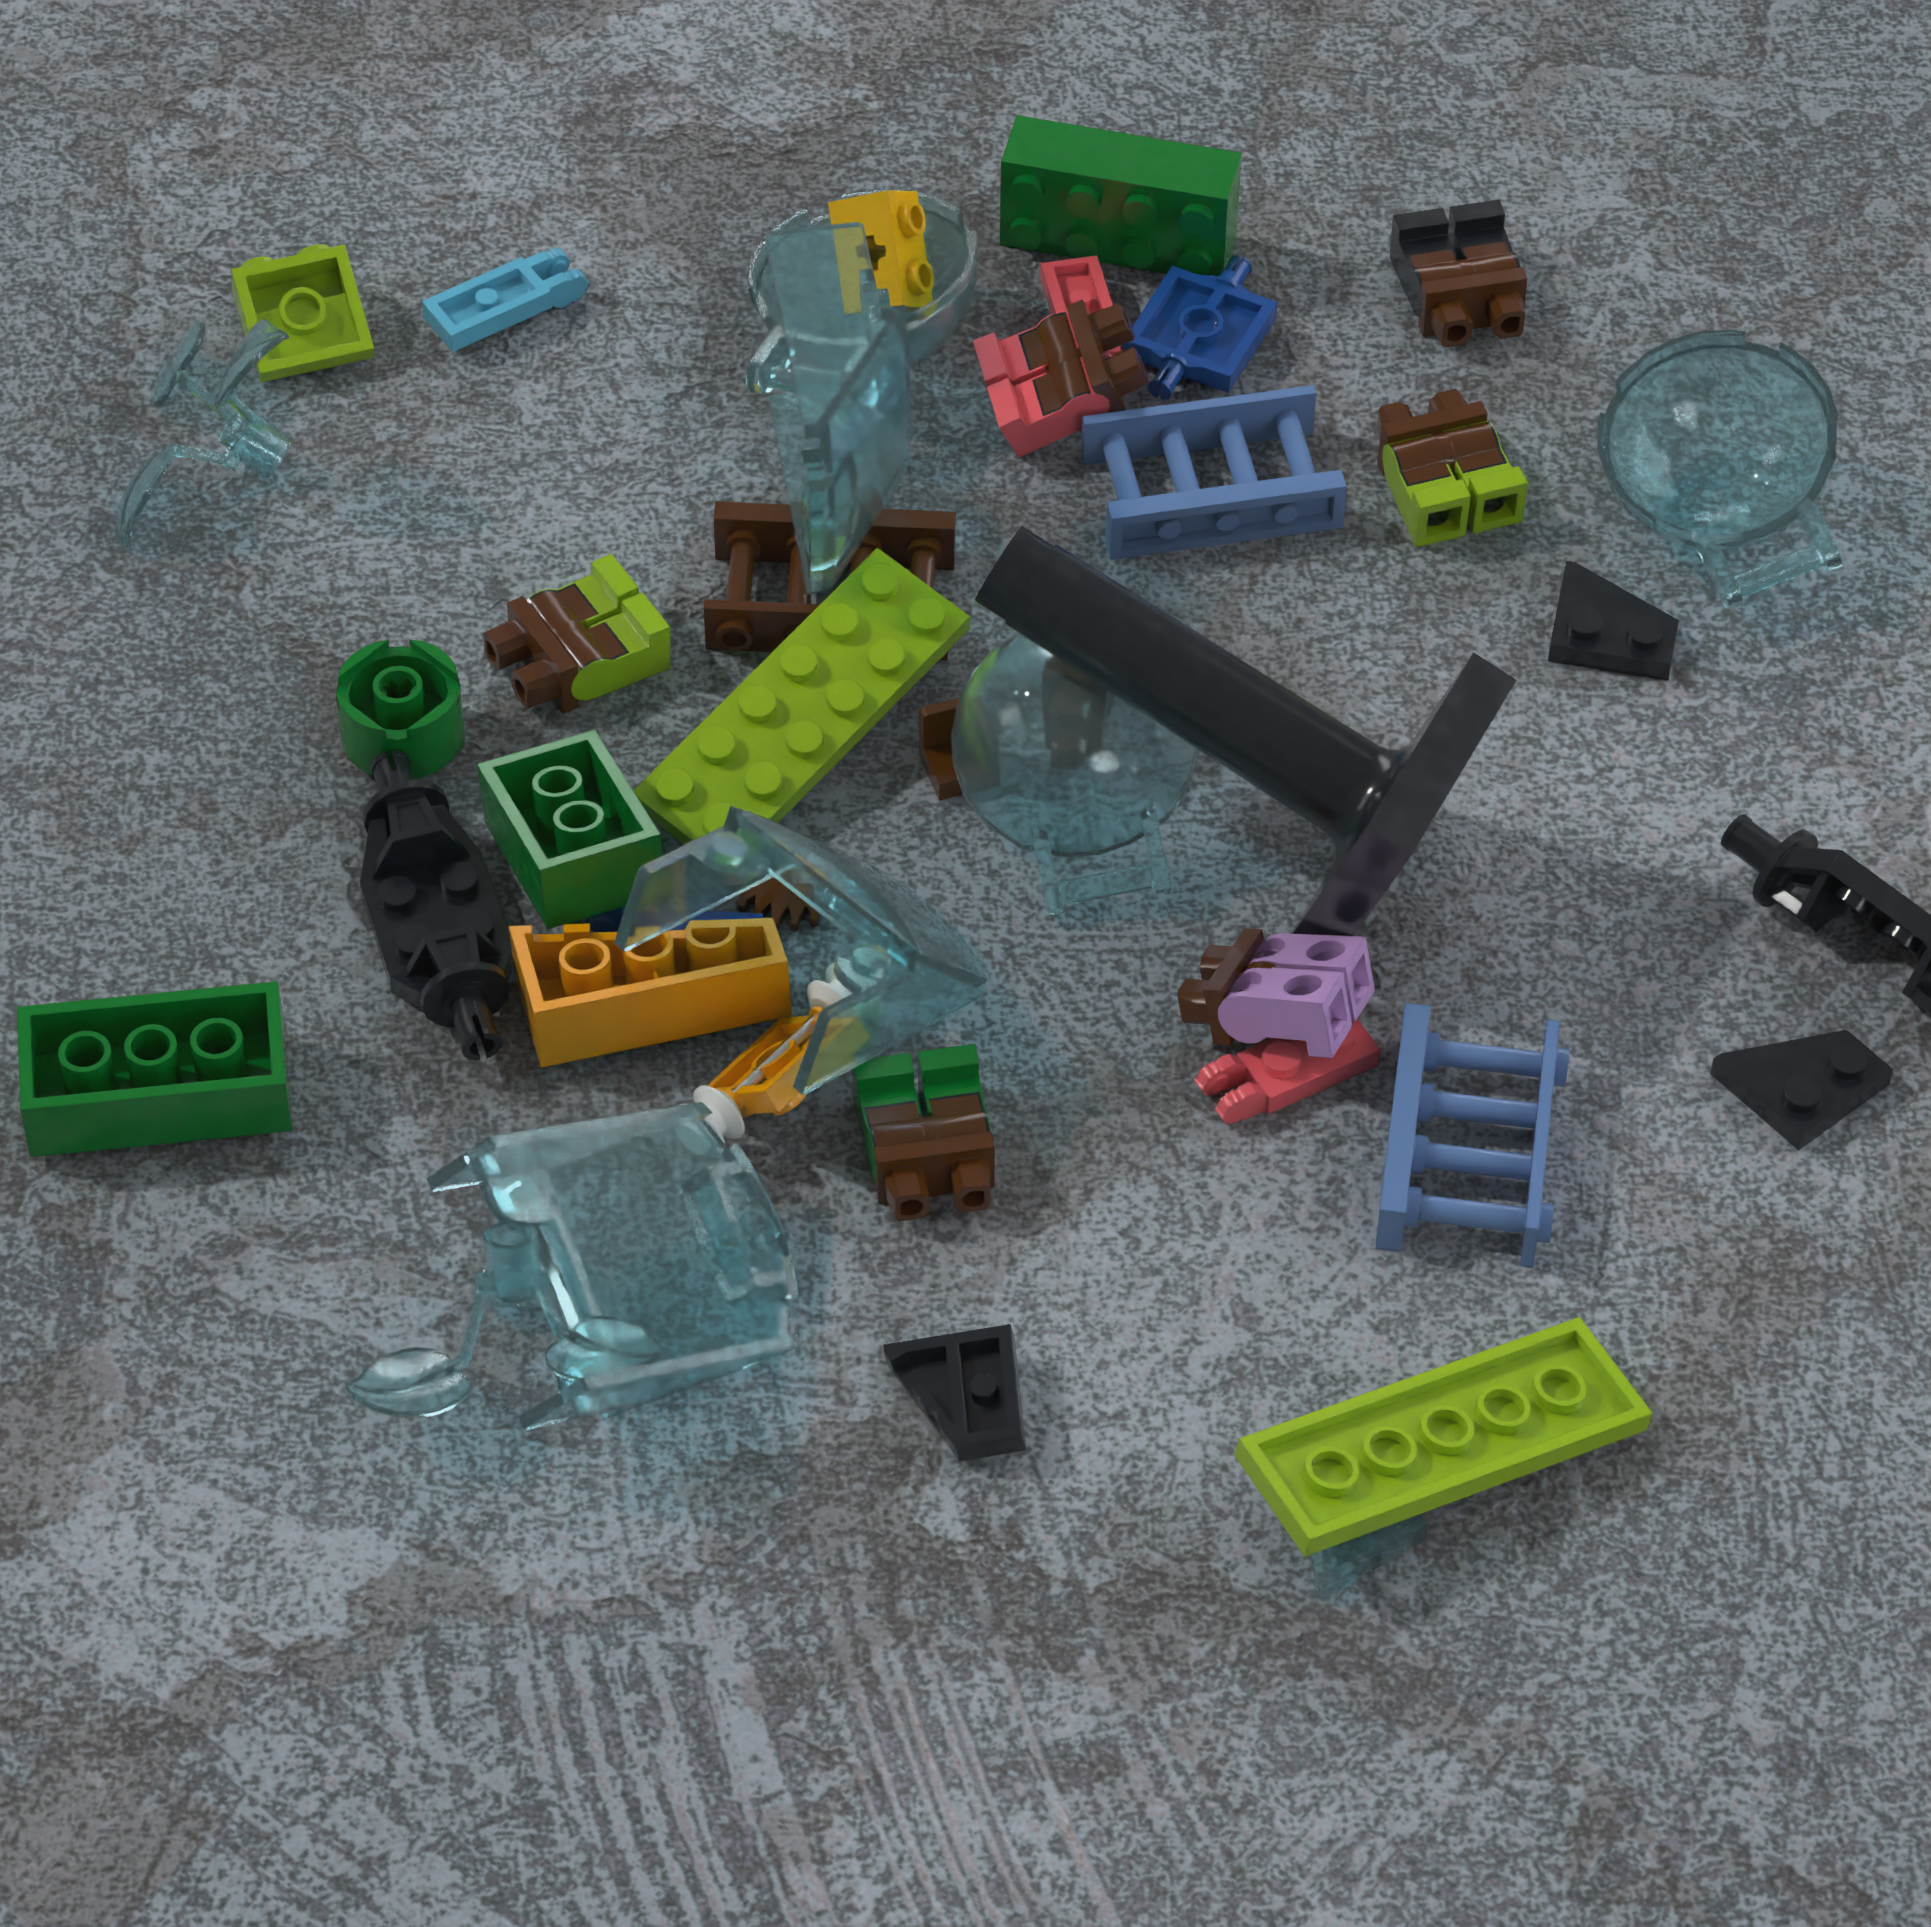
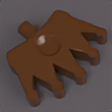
M786 868L783 879L772 876L762 870L757 872L752 884L737 900V910L743 913L746 911V907L754 903L755 910L752 913L763 914L764 917L772 910V918L777 930L789 913L792 931L799 930V924L807 913L810 917V925L817 927L819 926L816 901L818 898V886L815 881H795L798 872L794 868Z

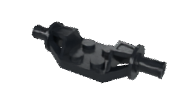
M392 750V757L397 769L395 771L391 770L386 752H383L374 758L370 767L379 792L368 801L362 816V821L368 835L360 877L362 901L391 992L422 1008L427 1019L436 1025L456 1027L461 1043L460 1048L465 1058L474 1061L480 1060V1054L476 1045L478 1038L481 1039L486 1058H490L502 1048L503 1042L499 1032H497L492 1015L498 1012L508 1000L510 991L508 980L514 964L510 935L483 854L449 812L450 806L444 790L433 782L415 780L411 770L410 759L405 752Z
M1742 814L1732 821L1725 830L1720 844L1724 849L1731 851L1759 872L1752 892L1755 902L1763 907H1770L1778 903L1815 932L1819 931L1848 905L1852 908L1850 911L1879 933L1884 930L1900 944L1899 947L1918 961L1902 993L1915 1006L1931 1017V915L1843 850L1817 848V837L1810 831L1802 829L1781 842L1755 824L1746 814ZM1796 886L1810 889L1803 903L1790 895Z

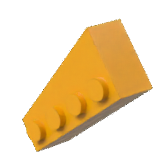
M773 918L690 920L685 930H665L655 926L654 921L629 922V932L591 933L590 923L564 924L563 934H533L532 925L509 926L515 980L541 1068L792 1016L788 960Z

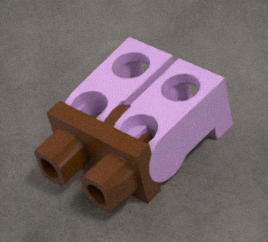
M1244 928L1233 946L1209 945L1201 956L1199 967L1202 980L1185 979L1178 989L1177 997L1182 1021L1190 1024L1210 1025L1213 1044L1232 1045L1235 1039L1247 1044L1258 1043L1266 1037L1306 1041L1309 1056L1333 1058L1353 1027L1352 1022H1356L1375 992L1366 937L1280 933L1270 935L1264 939L1262 929Z

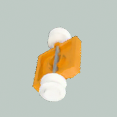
M830 964L825 973L827 983L815 980L807 986V997L811 1007L809 1015L778 1019L707 1086L702 1085L695 1089L693 1098L696 1107L689 1104H680L675 1108L674 1119L677 1124L675 1126V1133L680 1142L696 1155L705 1154L710 1157H719L725 1152L723 1136L730 1139H738L744 1134L745 1125L743 1118L752 1114L772 1113L774 1116H779L799 1105L806 1097L804 1088L817 1076L827 1074L839 1067L848 1058L849 1053L846 1049L864 1033L858 1023L856 1014L869 1016L877 1007L874 995L875 987L870 977L854 965Z

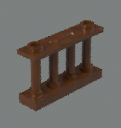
M715 501V560H730L726 600L705 599L704 601L705 649L773 652L820 605L811 604L814 564L850 566L851 574L876 548H879L904 568H911L912 574L933 589L935 569L954 570L956 512ZM754 562L790 563L786 603L750 601ZM948 652L940 660H948Z

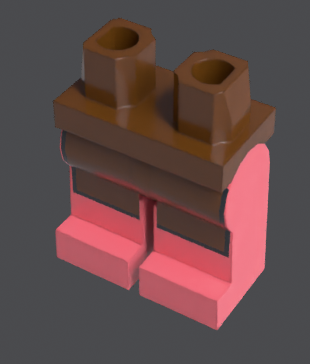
M1080 300L1066 306L1068 312L1051 314L1042 319L1037 326L1005 339L999 340L995 332L973 340L983 377L988 385L987 390L999 429L1018 458L1082 430V416L1125 411L1126 407L1122 396L1150 383L1145 366L1135 347L1111 357L1109 356L1108 350L1135 339L1131 322L1120 303L1091 314L1084 301Z

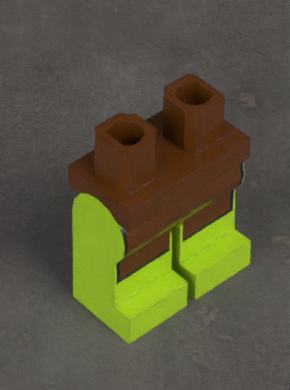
M1457 389L1437 393L1429 400L1428 413L1413 416L1408 405L1403 404L1401 401L1383 405L1378 411L1377 431L1380 442L1377 465L1382 475L1386 477L1390 491L1415 548L1466 536L1467 524L1472 534L1523 522L1528 481L1519 466L1512 467L1501 448L1495 428L1487 421L1488 413L1482 401L1468 404ZM1499 498L1502 501L1503 506L1499 510L1483 512L1484 501ZM1444 511L1448 517L1442 524L1427 525L1428 514Z
M612 553L592 561L591 574L556 590L544 589L538 591L527 600L524 596L507 602L508 621L483 633L484 653L495 670L504 669L520 661L525 665L511 671L513 690L525 709L552 700L561 713L564 714L578 708L579 700L595 699L670 669V626L644 593H639V587Z

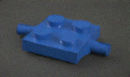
M1233 255L1220 276L1198 275L1172 266L1132 326L1135 339L1123 344V351L1135 347L1144 364L1159 368L1153 380L1148 384V390L1155 398H1158L1161 393V400H1168L1180 379L1183 378L1227 393L1235 385L1277 319L1278 302L1253 294L1241 286L1252 271V264L1246 257L1243 256L1239 263L1240 255Z

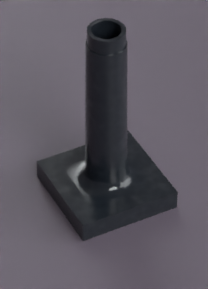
M1023 526L1020 527L1011 539L975 598V602L1004 619L1007 626L1317 826L1332 839L1336 847V860L1291 934L1355 935L1413 854L1517 681L1473 652L1410 745L1401 750H1388L1378 746L1057 544L1051 545Z

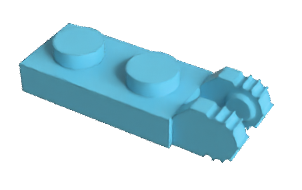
M556 247L553 249L549 248L546 252H539L526 259L520 257L423 300V318L447 347L454 352L551 309L553 306L562 309L570 305L571 302H576L579 298L582 299L590 283L579 269L575 270L573 268L568 270L571 261L560 247L558 249Z

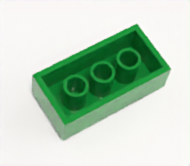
M1016 115L1001 160L999 245L1072 258L1097 255L1101 263L1165 274L1168 273L1172 266L1198 275L1220 276L1231 258L1237 237L1242 153Z
M278 981L17 1007L20 1111L30 1157L292 1131L285 1027Z

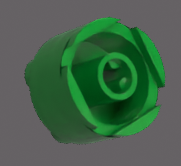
M409 639L410 647H389V640L374 642L352 654L340 668L337 678L336 701L342 746L350 761L370 775H372L370 769L371 762L383 752H386L391 770H397L392 757V750H399L408 755L414 779L420 780L421 777L432 774L446 766L464 746L465 732L462 698L456 665L444 651L430 643Z

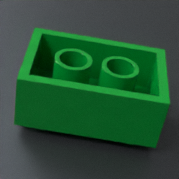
M596 730L477 764L485 824L547 930L564 924H573L591 916L624 906H633L641 901L667 894L660 833Z

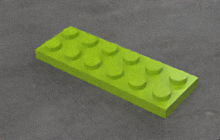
M876 548L633 790L654 822L726 876L970 630V616L879 548Z
M1577 1317L1238 1439L1234 1456L1304 1557L1644 1432L1648 1429L1653 1413L1583 1320Z

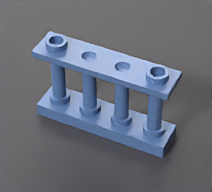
M1314 385L1082 416L1081 459L1083 466L1107 463L1118 499L1107 502L1105 543L1110 560L1343 528L1347 486L1342 471L1334 470L1316 473L1305 439L1306 435H1313L1317 394ZM1281 439L1292 476L1258 481L1247 443ZM1223 447L1234 484L1200 489L1189 451ZM1165 455L1176 492L1142 497L1131 459Z
M1405 1003L1375 1249L1401 1252L1404 1226L1418 1227V1221L1523 1233L1520 1266L1533 1268L1537 1242L1550 1243L1554 1204L1543 1203L1542 1193L1553 1086H1566L1570 1049L1557 1047L1560 1021L1547 1020L1543 1051L1539 1052L1440 1040L1441 1033L1428 1032L1431 1006ZM1438 1065L1539 1077L1537 1103L1434 1091L1435 1084L1422 1083L1423 1070L1436 1072ZM1432 1116L1534 1129L1532 1154L1428 1142L1427 1135L1416 1134L1417 1121L1430 1123ZM1427 1168L1529 1181L1526 1207L1422 1195V1188L1409 1186L1411 1173L1424 1175V1170Z

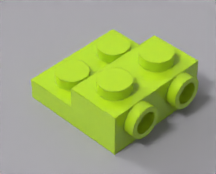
M325 244L311 245L300 250L297 255L274 260L267 256L255 257L245 261L240 267L231 269V289L245 339L250 344L260 383L374 358V345L345 244L329 247Z

